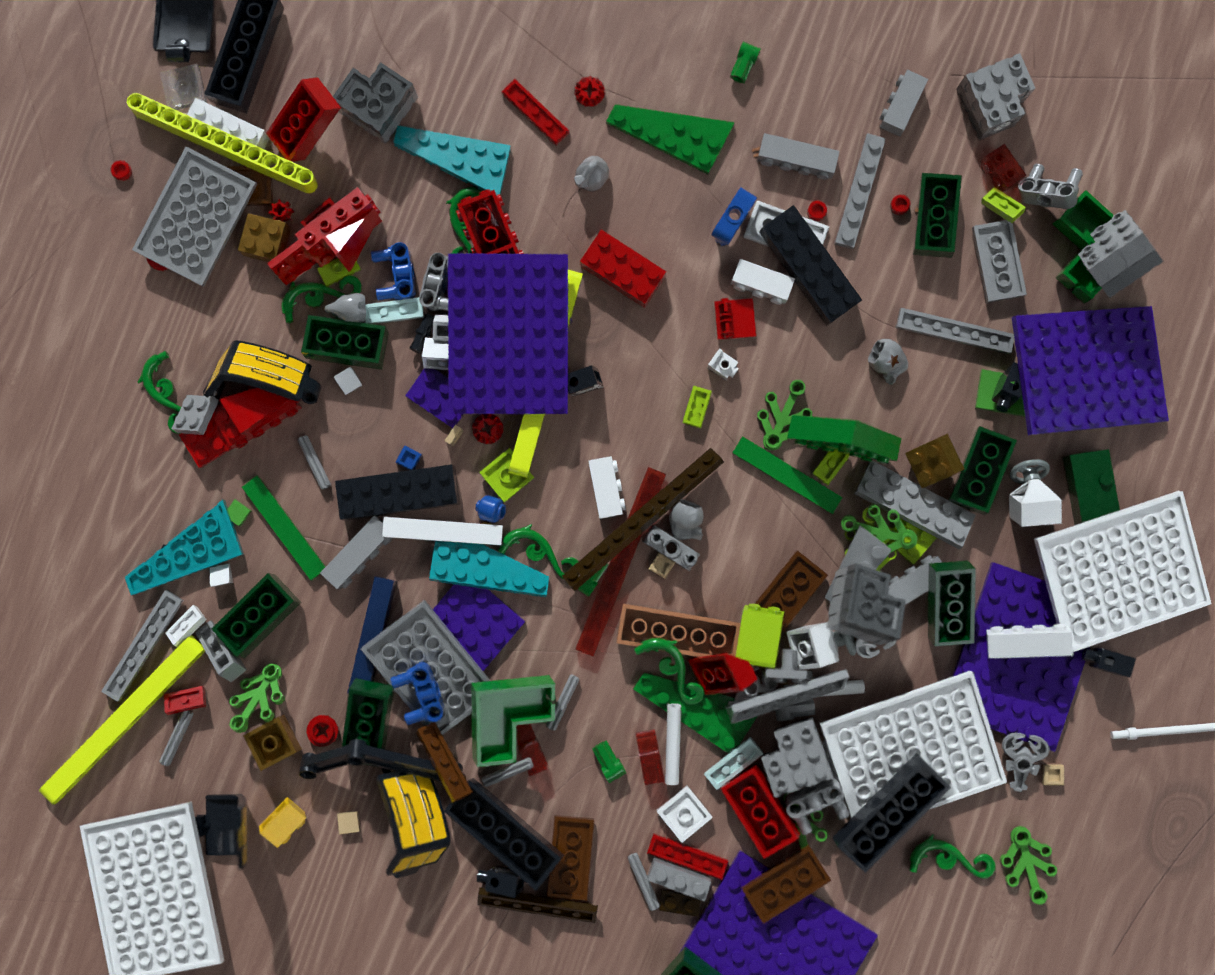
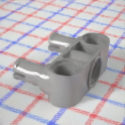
M1034 164L1029 177L1019 182L1020 196L1024 203L1070 209L1077 204L1078 185L1083 172L1077 168L1072 169L1067 182L1041 179L1045 170L1044 166Z
M434 253L429 259L423 278L419 301L422 306L430 311L448 310V299L444 298L448 285V256H444L442 253ZM444 260L443 265L437 267L438 262ZM433 297V302L427 304L428 299Z
M653 524L642 542L688 571L692 569L700 556L699 553ZM670 542H673L676 546L674 553H668L666 550V546Z
M835 778L827 781L823 780L818 784L808 787L805 786L798 791L790 793L785 798L787 814L796 821L802 835L809 834L812 831L806 815L819 811L824 807L832 805L840 820L849 816L843 801V791ZM830 788L836 789L834 792H828ZM792 804H799L795 808L790 807Z

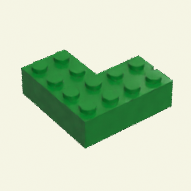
M1085 190L1077 197V204L1070 209H1066L1055 220L1053 225L1082 252L1086 246L1095 243L1090 234L1098 226L1110 221L1114 215ZM1078 254L1055 277L1067 289L1073 288L1071 293L1084 304L1092 300L1102 289Z
M792 415L787 436L788 439L795 441L794 444L806 446L810 450L822 448L824 451L833 452L834 449H838V452L861 458L860 460L872 462L873 459H876L877 462L888 464L889 461H897L902 439L858 420Z
M549 675L471 683L472 758L476 766L484 767L517 763L516 725L555 721V703L553 702L555 700V682Z

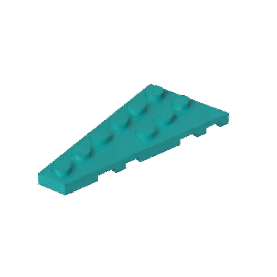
M397 126L394 138L395 147L424 159L430 165L438 166L442 171L465 183L477 186L481 191L490 189V191L495 190L496 195H501L511 145Z
M222 499L213 509L207 511L199 520L192 523L169 541L165 547L159 549L146 562H143L125 576L131 596L244 555L225 500Z
M435 541L429 581L546 597L549 576L483 544Z

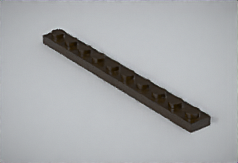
M712 448L708 449L563 574L564 580L576 591L724 463L723 459Z

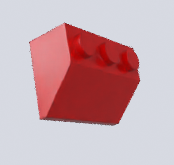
M727 653L690 658L688 660L699 684L704 689L705 695L743 691L757 680L754 668L749 661Z

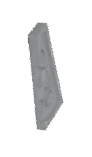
M859 525L856 535L838 570L855 563L875 570L891 552V548ZM835 577L825 595V598L832 602L831 596Z

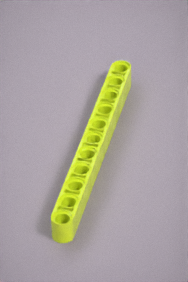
M133 93L127 98V105L137 118L304 193H313L318 187L312 171L141 94Z
M568 270V327L583 273ZM545 414L523 415L509 466V474L524 478L528 477Z
M193 635L185 639L39 789V792L52 805L58 803L205 652L202 644Z

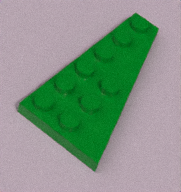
M616 104L606 120V124L707 175L711 171L735 122Z
M645 672L633 688V690L666 712L668 704H680L681 722L728 754L739 746L758 717L731 724L725 705H728L729 701L734 702V697L724 694H704V698L699 703L687 704L683 702L679 695L678 682ZM684 684V693L687 696H693L695 690L687 688V684Z

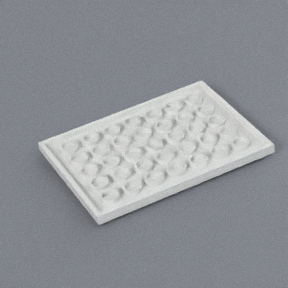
M1176 491L1034 539L1057 624H1064L1066 627H1070L1072 631L1073 652L1212 604L1183 491Z
M972 671L820 723L851 818L916 753L951 786L930 809L1007 783Z
M192 802L80 826L109 975H163L224 962Z

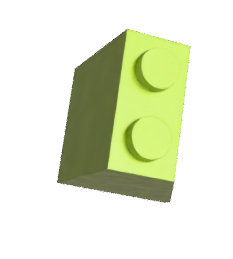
M758 604L745 605L736 657L749 661L751 665L775 669L784 611H780L777 607L761 608Z

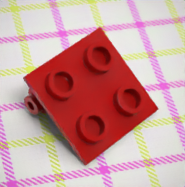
M722 298L721 301H714L718 340L756 337L753 298L736 300Z

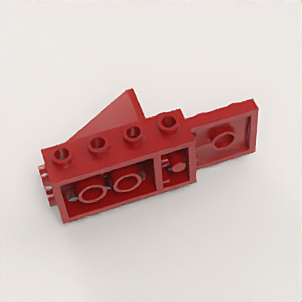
M357 187L298 231L295 235L299 240L267 264L285 285L295 281L302 273L310 270L314 264L317 263L320 267L329 264L336 256L349 272L354 267L373 228L383 222L379 217L381 212L368 194L364 196Z
M490 189L480 192L479 196L474 198L470 196L460 200L461 203L457 204L459 210L456 213L459 221H464L466 229L463 231L467 240H472L474 247L471 248L473 254H524L522 250L518 251L516 243L519 241L515 231H510L508 225L512 223L508 213H503L501 206L504 203L500 194L496 195L495 190L490 191Z
M248 386L247 391L220 399L221 404L216 406L204 435L181 433L179 436L198 468H203L233 448L240 449L246 446L248 441L262 436L265 433L264 431L280 425L281 421L287 417L290 418L296 415L302 409L300 401H294L263 389Z

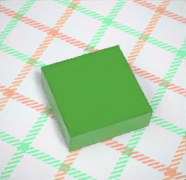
M236 499L227 509L231 521L240 527L252 512L251 509Z

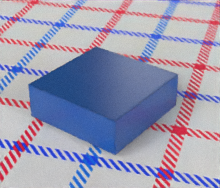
M404 445L396 463L409 470H415L422 454Z

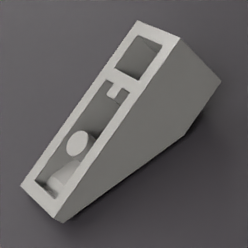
M210 620L195 633L218 675L232 682L247 669L242 660L236 657L211 630L215 624Z

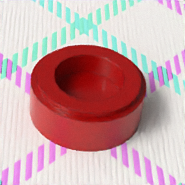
M118 160L112 164L111 174L119 181H126L132 175V168L127 162Z
M902 194L896 195L890 203L891 211L896 215L905 214L911 205L909 198Z
M813 201L807 209V215L813 221H821L827 214V206L822 201Z

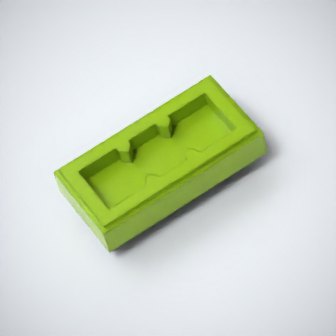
M338 258L323 267L317 268L326 286H330L342 280L345 276L352 275L361 270L356 261L352 270L348 272Z
M693 386L682 424L701 429L712 391Z

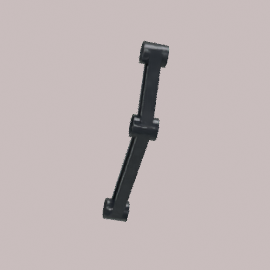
M353 739L347 746L319 754L305 753L302 755L299 769L300 777L314 779L318 773L346 765L361 766L368 764L441 781L430 760L367 746V742L361 739ZM457 762L461 772H463V765Z

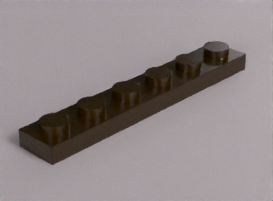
M479 887L477 905L590 923L596 922L598 905L539 897L528 893L518 894L513 898L487 892L485 888Z

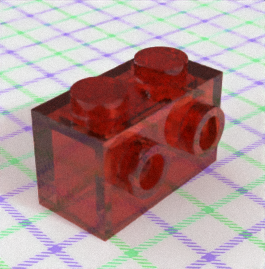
M1005 143L980 161L983 171L989 174L994 187L1002 192H1005L1026 176Z

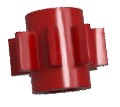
M279 199L278 203H271L273 208L272 211H269V214L274 216L273 220H280L285 223L288 220H293L291 213H295V211L289 208L291 204L288 201L284 204Z

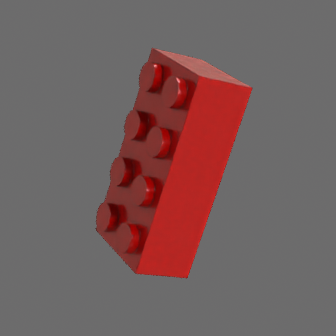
M318 77L301 79L266 134L285 159L291 162L305 160L341 107Z
M602 229L580 260V267L643 308L646 307L666 277L664 269Z
M758 764L729 780L721 787L722 792L764 859L799 838L800 831L787 814L778 796H774L771 785Z

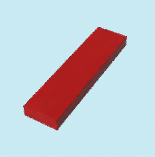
M515 78L501 91L502 95L556 146L570 133Z
M655 833L652 835L647 850L648 854L721 880L728 864V859Z

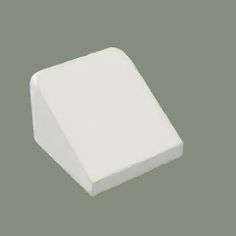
M351 367L334 376L345 395L362 386Z
M230 564L210 568L211 587L233 583Z

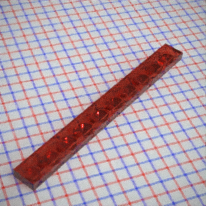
M648 467L628 518L659 493L666 476L665 473ZM642 534L610 561L575 650L594 657Z

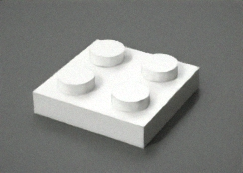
M685 786L657 809V813L682 843L713 818L688 786Z

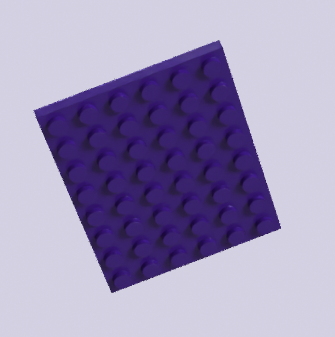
M448 253L449 414H568V254Z
M1152 306L1011 317L1028 435L1169 421Z
M991 562L975 608L974 643L963 644L952 677L968 671L973 672L990 729L1007 735L1011 733L1025 734V738L1019 739L1026 742L1032 741L1033 744L1037 742L1029 739V736H1039L1048 743L1049 750L1055 752L1086 662L1082 660V653L1085 648L1073 652L1072 656L989 658L986 630H990L991 627L999 626L1003 627V629H1012V626L1032 628L1034 625L1053 627V625L1057 624L1045 580Z
M739 850L680 950L681 952L684 947H687L722 975H855L878 934L813 894L808 895L763 924L741 887L770 868Z

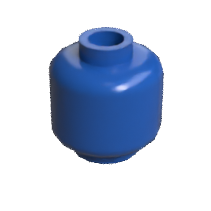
M486 495L477 501L475 510L478 512V517L481 520L497 523L504 518L506 505H504L502 499Z

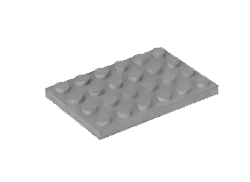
M185 147L132 250L204 287L257 183Z
M425 600L361 648L363 653L390 685H392L391 677L406 673L408 669L414 667L419 662L429 664L438 683L445 706L442 718L435 722L442 735L472 713L471 683L490 681ZM422 670L416 672L420 677L426 676V673ZM408 684L394 689L412 711L421 708L414 685ZM437 707L430 708L433 713L440 712ZM421 721L424 726L432 723L431 721Z

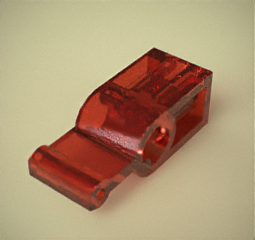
M517 725L516 742L523 760L531 758L534 764L533 768L527 770L529 777L549 769L532 725Z
M655 729L635 732L644 784L650 785L664 782Z

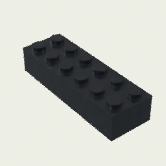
M237 0L204 93L211 103L247 114L284 11V6L280 0Z
M794 205L761 228L759 231L760 235L789 275L795 278L794 282L826 326L862 301L859 294Z
M452 464L335 481L339 518L343 521L368 518L374 515L382 516L460 505L455 466Z
M916 753L832 839L836 846L866 873L951 786Z
M469 779L467 783L472 793L454 803L451 801L443 812L534 890H537L564 857V854L476 779Z

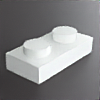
M192 605L165 633L172 644L178 647L207 619L198 607Z

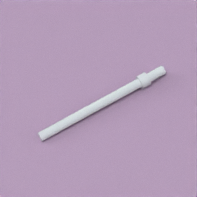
M1215 723L1136 729L1133 727L1121 731H1111L1110 736L1111 739L1127 738V740H1135L1138 737L1209 732L1215 731Z

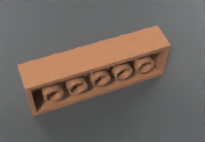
M623 603L616 643L638 647L645 640L661 638L677 641L678 643L675 646L684 655L703 657L727 653L736 656L741 623Z

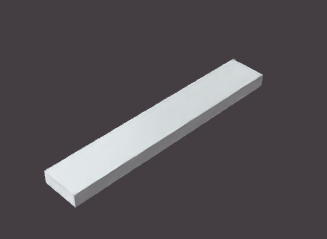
M384 517L382 537L501 545L503 525Z

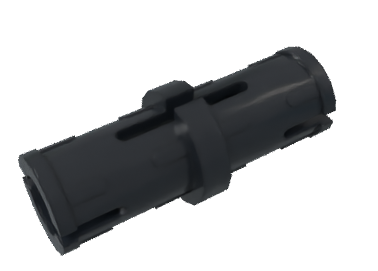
M425 313L420 327L415 331L416 335L409 347L410 350L421 354L425 338H430L431 336L430 331L433 327L434 316Z

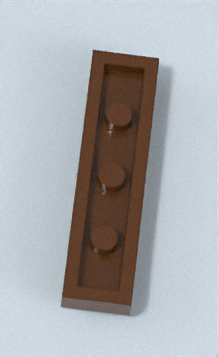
M432 722L417 729L416 733L452 802L454 803L471 794L472 791L437 724Z

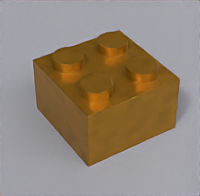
M248 213L238 251L246 257L269 262L286 249L291 228L285 222Z
M948 433L905 453L921 488H925L964 470Z
M281 715L243 735L260 771L302 750L285 715Z

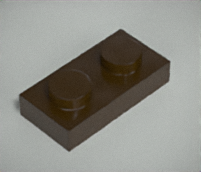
M662 889L659 911L699 917L701 900L678 891Z

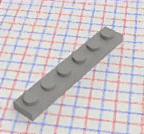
M868 133L865 137L834 243L836 245L853 249L855 246L886 138Z
M900 308L895 327L1005 354L1012 353L1014 334L905 308Z
M168 590L164 591L101 692L117 702L122 700L184 600Z

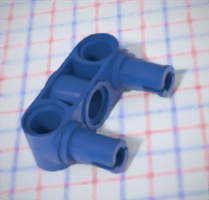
M740 187L711 236L715 237L717 244L720 243V246L729 245L758 197ZM737 213L739 219L733 220L729 214Z
M397 242L388 247V249L371 251L373 263L389 260L392 262V272L395 281L393 287L376 289L377 300L415 298V273L411 252L406 244ZM399 250H406L405 255L402 257L397 256ZM404 287H410V292L407 295L401 294Z
M419 662L414 667L408 669L406 673L391 677L394 689L408 684L414 685L417 698L421 704L420 709L404 714L407 725L422 720L437 722L442 718L445 706L438 683L429 664ZM422 670L426 673V676L420 677L416 672ZM437 707L440 712L433 713L430 708Z

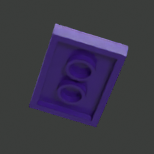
M424 368L405 395L451 428L457 425L464 415L449 414L448 378L436 369Z

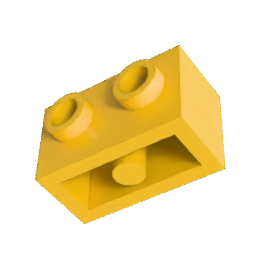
M287 797L260 824V834L278 848L281 844L288 842L291 834L296 829L298 830L304 825L306 821L305 811Z

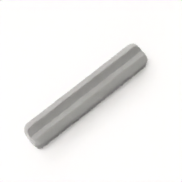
M301 436L297 441L322 490L329 488L331 483L308 436Z
M572 674L569 676L555 706V721L548 722L547 728L554 731L557 729L579 682L577 676Z
M184 711L181 713L160 758V764L164 766L171 765L193 717V712Z
M526 758L482 778L484 786L488 787L533 768L532 759Z
M632 853L628 856V861L651 911L656 910L660 907V904L650 881H648L638 854Z

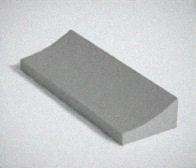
M847 670L834 671L808 679L804 683L792 684L725 705L731 724L842 690L848 681L849 675Z

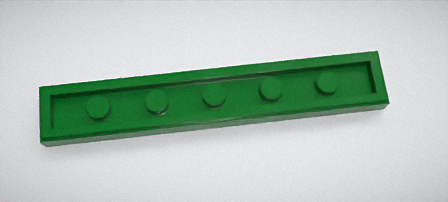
M743 436L732 452L735 456L830 514L834 513L843 498Z
M257 475L242 486V489L311 581L314 580L326 567L262 479Z

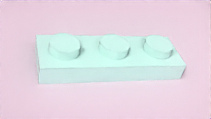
M419 297L365 304V323L368 324L424 318L423 306L420 304Z
M750 737L708 769L704 775L715 789L718 790L763 755V751Z

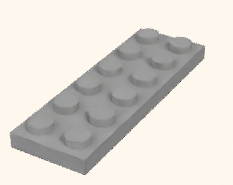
M873 460L868 463L855 492L857 496L878 505L886 511L891 509L897 510L901 519L959 550L963 547L976 516L926 488H921L920 485Z

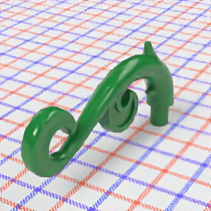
M476 186L462 189L446 202V204H451L449 216L453 230L466 247L468 254H473L471 251L472 246L463 232L466 229V225L464 222L459 221L456 211L459 210L457 204L461 203L460 200L470 196L472 198L479 196V193L482 191ZM459 246L452 253H460L463 248Z
M348 275L340 281L339 288L343 290L346 284H352L354 289L351 293H361L362 284L357 277ZM292 282L282 300V314L285 316L286 323L294 322L292 313L294 312L293 307L297 304L294 300L303 292L313 291L316 293L314 297L310 293H307L305 296L306 304L313 308L323 304L324 293L338 298L345 294L320 283L305 282L295 286V283Z
M165 350L158 355L154 354L146 361L138 383L143 382L147 393L156 402L179 412L181 407L167 399L174 393L173 382L165 378L160 379L156 387H163V391L158 392L152 381L154 370L157 372L158 366L162 364V361L170 357ZM171 414L168 419V427L172 432L181 434L172 430L177 415Z
M532 524L512 530L502 539L503 543L498 549L502 554H505L507 549L512 547L513 544H519V539L527 538L537 542L540 550H535V544L529 545L526 549L527 557L533 561H539L547 555L557 575L564 579L562 575L565 573L561 571L551 545L541 534L531 530ZM568 557L561 561V565L570 564L573 567L579 561L573 557Z
M651 638L634 648L637 655L645 651L648 653L652 650L668 652L674 658L675 664H669L672 662L671 657H663L659 662L660 671L665 675L677 673L678 692L683 702L693 705L702 701L704 689L698 683L691 682L687 684V688L695 690L693 696H687L684 693L685 663L681 652L675 646L678 643L677 641Z
M933 834L914 848L909 859L911 861L909 871L917 873L918 865L921 864L922 859L928 857L926 853L934 849L944 850L949 854L947 858H944V853L942 852L936 856L937 866L944 870L952 869L958 860L971 874L978 878L986 879L993 875L996 868L994 859L990 855L982 853L973 859V863L977 865L978 862H985L986 869L983 872L976 871L956 847L946 841L933 840Z

